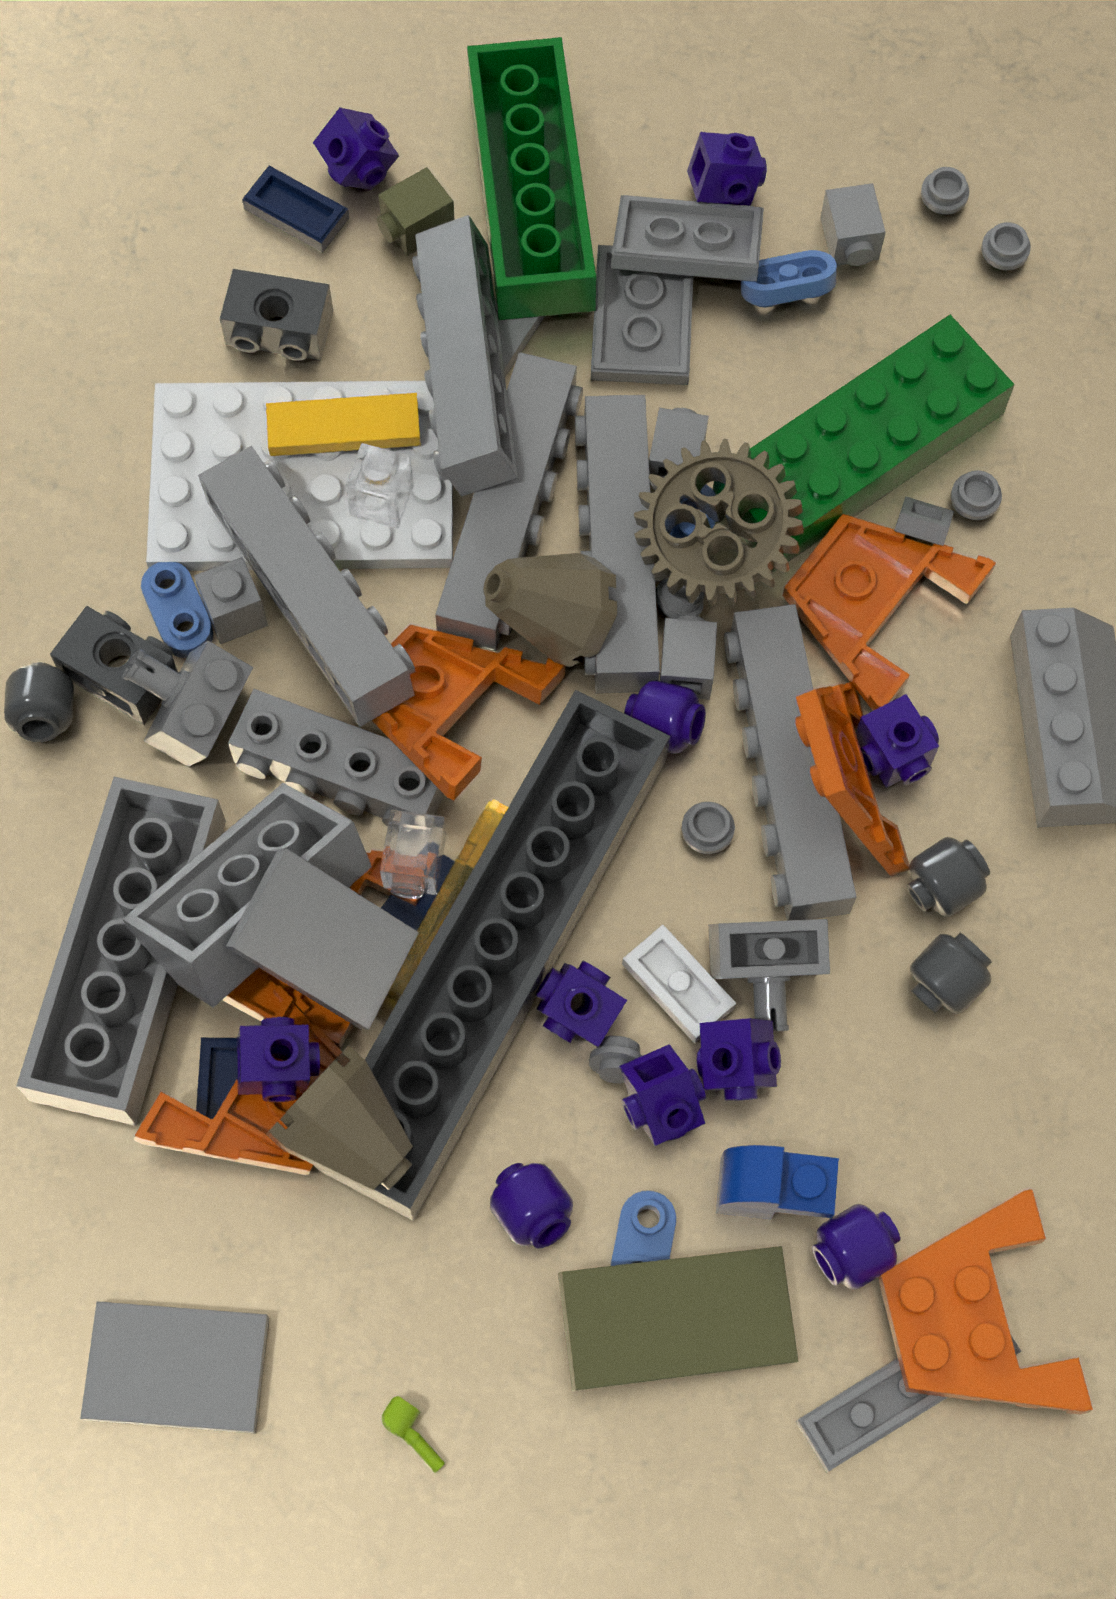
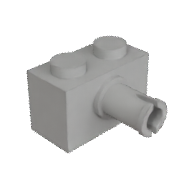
M210 641L205 642L189 653L179 673L147 655L142 649H138L128 663L131 666L130 669L126 668L124 670L122 678L126 681H131L162 699V706L143 741L188 767L207 758L253 667Z
M812 919L708 924L710 973L713 979L747 978L748 983H753L755 1019L773 1021V1030L788 1031L785 981H791L790 976L830 974L828 920Z

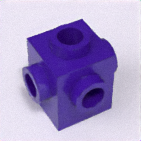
M339 107L313 141V144L328 166L327 170L331 178L344 187L351 186L373 190L376 185L384 180L387 171L399 157V154L388 139L389 133L379 121L375 120L372 114Z
M700 132L687 173L697 202L751 206L757 188L761 187L765 182L767 164L765 158L761 157L754 136H746L741 133L720 134Z
M907 694L862 716L856 730V736L867 771L872 776L878 774L886 788L901 780L905 785L912 784L931 771L932 767L930 765L939 748V736L932 721L925 715H919Z
M584 960L578 969L567 963L563 964L560 971L552 967L542 980L535 994L542 999L536 1009L548 1016L543 1027L569 1043L572 1042L577 1034L597 1047L600 1046L627 999L606 987L611 978L610 976ZM581 993V1006L576 1010H572V998L576 994Z
M272 1017L263 1019L261 1025L240 1026L237 1036L238 1095L262 1094V1100L266 1102L293 1101L297 1098V1093H304L307 1090L310 1076H319V1043L309 1042V1025H295V1020L288 1017Z
M747 1018L699 1023L701 1048L697 1053V1070L703 1079L704 1090L724 1091L725 1101L758 1099L757 1089L777 1087L776 1074L779 1073L781 1068V1054L777 1043L774 1041L773 1021Z
M670 1044L619 1066L629 1095L621 1099L625 1114L632 1128L637 1130L642 1127L655 1146L668 1140L678 1139L688 1131L706 1124L699 1104L700 1101L706 1099L701 1080L693 1068L688 1070Z

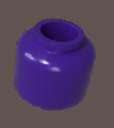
M659 680L649 681L640 689L638 694H631L624 714L669 735L668 753L670 754L681 753L688 745H695L702 735L706 718L705 707L699 704L698 696L692 689Z
M516 1163L507 1167L498 1175L495 1182L497 1187L490 1197V1209L510 1239L517 1245L534 1246L541 1249L555 1243L568 1231L571 1225L570 1216L573 1212L572 1197L552 1170L545 1164L531 1163L524 1166L522 1163Z
M855 1204L824 1222L817 1229V1244L812 1246V1251L820 1269L835 1286L842 1283L849 1289H860L892 1269L897 1263V1252L894 1244L901 1240L900 1234L894 1222L883 1211L876 1215L867 1206Z

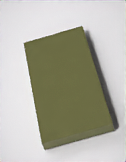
M782 1246L558 1273L572 1391L798 1362Z

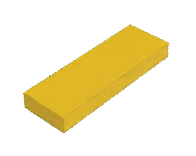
M417 393L266 403L268 450L270 456L421 446Z

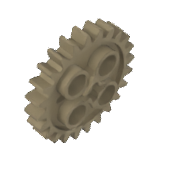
M723 439L719 451L713 453L706 440L702 441L700 455L693 457L690 451L683 447L681 448L683 463L677 466L668 459L663 460L667 472L665 478L655 474L649 475L648 478L655 493L640 492L638 495L641 504L649 509L634 513L637 525L644 527V529L634 533L637 544L648 546L640 553L645 565L656 563L651 570L656 581L670 576L667 588L672 595L677 593L683 586H686V597L689 603L693 604L699 594L704 592L709 606L714 607L719 594L726 593L731 606H734L737 602V591L742 589L752 599H755L757 594L754 584L758 581L771 588L775 586L771 573L773 568L783 572L789 571V564L783 553H799L798 542L790 537L804 532L802 521L792 518L803 513L801 500L790 499L797 493L794 480L782 482L786 475L782 464L768 469L770 459L768 452L765 450L754 460L751 459L750 446L746 442L740 447L737 454L731 453L728 439ZM719 481L725 484L723 491L718 495L705 496L700 493L702 487L709 482ZM688 498L696 503L699 509H695L687 504H681V500ZM752 508H762L768 512L767 516L758 523H747L742 520L743 515ZM706 514L709 518L719 523L727 517L730 530L719 523L711 529ZM689 522L695 525L693 532L687 537L675 538L670 535L672 529L679 523ZM740 535L744 539L757 542V546L754 548L748 547L741 542L738 536ZM723 549H731L738 553L736 559L728 565H717L712 562L714 555Z

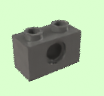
M233 269L220 316L225 344L248 353L265 351L281 354L291 360H304L307 358L321 361L333 314L330 285ZM274 317H283L279 321H268Z
M89 606L83 609L50 653L55 666L65 672L74 684L143 725L153 714L162 699L131 681H126L122 678L124 670L131 667L128 663L138 649H142L147 655L177 671L172 657L174 654L162 641L152 636H148L144 640L132 633L128 623L118 615L110 611H105L102 615ZM124 655L130 657L120 667L107 666L117 656Z

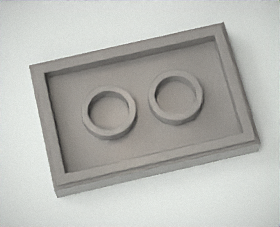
M621 195L612 250L611 269L757 282L764 208Z
M598 245L591 380L688 385L693 276L611 269L613 246Z
M279 848L225 947L359 1029L369 1030L419 932L289 849Z
M97 1301L80 1419L84 1421L256 1434L269 1316L256 1313Z

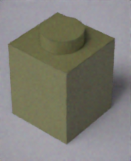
M427 167L378 194L380 216L377 217L378 226L389 243L396 241L407 256L417 251L415 234L455 220L454 201Z

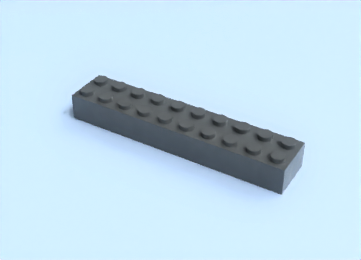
M577 690L574 691L365 1058L413 1146L405 1156L412 1163V1166L391 1189L388 1190L380 1183L373 1191H369L315 1166L317 1170L412 1221L415 1220L534 1003L539 985L557 961L665 764L670 741L669 735Z

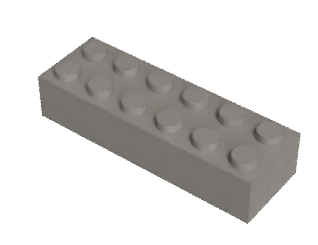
M113 777L16 1085L29 1101L136 1126L178 984L126 927L123 918L222 835L226 820L218 799Z

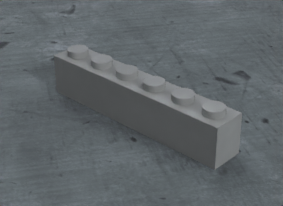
M469 215L415 234L417 256L412 258L414 271L421 283L422 292L417 294L416 300L420 314L425 321L426 331L421 332V343L430 365V370L425 371V381L434 402V409L429 411V420L432 430L438 439L439 450L433 453L434 463L441 479H448L461 497L518 478L489 249L487 242Z
M521 352L518 353L507 388L518 478L474 492L435 614L437 631L473 639L474 646L493 651L497 650L501 634L510 635L512 628L485 606L484 582L494 566L507 559L524 558L529 544L537 546L544 523V516L538 515L542 501L551 502L557 481V473L552 472L555 458L564 459L570 439V430L565 429L569 415H578L582 401L583 387L576 386L577 366Z
M645 395L585 396L584 415L575 416L576 446H585L586 460H577V490H587V505H579L578 508L579 536L589 535V551H580V553L595 558L616 575V588L608 586L609 599L617 601V617L599 653L590 658L584 657L585 675H595V694L639 692L647 682L659 680L660 673L655 579L651 572L654 563L644 564L640 553L648 546L638 545L634 533L644 529V527L637 525L634 513L641 510H649L641 504L638 496L640 492H650Z
M250 446L199 474L198 477L208 505L359 727L415 696L410 675L415 672V667L408 653L402 645L398 644L392 647L385 637L388 634V629L380 613L374 606L366 609L361 603L359 597L362 596V593L355 578L347 568L339 571L333 563L336 556L328 539L321 531L313 534L307 525L310 523V518L305 507L296 495L288 498L282 490L285 487V483L273 461L263 462L254 448Z
M796 604L734 612L731 632L724 633V648L728 663L736 662L739 679L733 680L734 700L738 711H746L749 726L742 729L743 746L747 759L755 758L758 775L752 776V791L756 807L764 806L768 824L761 826V835L766 857L774 856L777 875L771 876V888L775 906H784L787 921L810 920L850 914L857 897L840 815L826 797H821L813 784L810 767L816 765L811 747H806L802 742L795 723V718L801 715L796 697L813 690Z

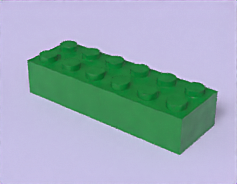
M562 37L467 46L469 88L498 321L596 311V271Z
M951 314L750 448L751 459L754 460L765 450L768 452L770 459L768 469L782 464L786 474L782 482L792 480L795 482L797 493L790 499L801 500L803 513L792 518L802 521L804 532L799 535L790 536L798 542L799 553H783L788 562L823 539L842 514L855 517L1004 415L1015 384ZM714 481L713 491L718 495L723 491L725 484ZM752 508L743 515L742 520L747 523H758L767 516L768 512L762 508ZM745 539L751 548L757 546V542Z

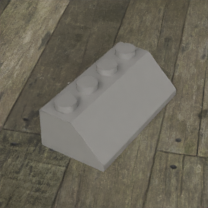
M1074 607L1022 610L1010 635L1037 828L1116 823V640L1114 627Z
M285 783L277 787L123 918L126 927L175 982L213 1008L259 968L225 946L279 848L289 849L348 888L372 867L352 820Z

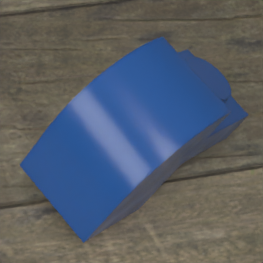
M748 1145L728 1148L724 1150L720 1161L716 1214L771 1220L775 1212L832 1219L835 1215L839 1158L784 1152V1147Z

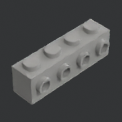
M253 689L228 742L233 760L242 772L259 779H264L266 775L283 780L286 785L308 797H313L315 793L334 800L333 803L338 808L350 814L362 815L365 811L383 818L382 822L386 826L401 833L410 834L412 830L427 835L444 796L432 781L390 739L257 689Z

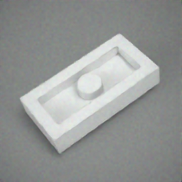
M661 925L622 960V965L694 1044L700 1039L699 1023L721 1021L735 1009L736 1002L664 925Z

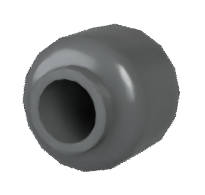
M42 662L22 666L12 672L6 681L4 719L9 728L18 733L20 737L32 742L50 741L65 732L73 721L74 685L72 680L59 668Z
M945 837L913 858L909 866L913 881L906 886L911 897L922 911L925 912L932 908L938 914L950 917L980 898L986 892L987 884L985 878L990 875V869L981 853L969 840L966 839L960 842L952 837Z
M961 932L955 938L951 935L940 934L910 965L911 975L918 982L912 992L934 1013L942 1006L952 1013H962L990 985L991 974L987 967L992 961Z

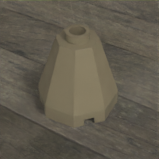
M581 553L507 559L494 566L484 582L485 606L553 662L568 667L580 663L575 659L579 656L590 658L599 653L617 617V601L609 599L608 586L616 588V575L595 558Z
M349 1045L280 1119L288 1128L285 1129L276 1122L266 1133L283 1151L369 1191H373L380 1183L388 1190L391 1189L412 1166V1163L405 1158L413 1147L366 1060Z

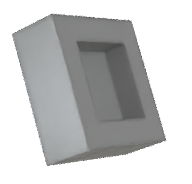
M905 497L894 531L943 546L954 511Z

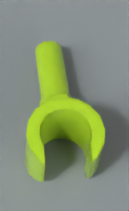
M393 1397L382 1414L383 1426L394 1435L403 1439L408 1446L410 1445L431 1470L436 1473L444 1466L445 1462L421 1434L411 1428L421 1411L401 1397Z

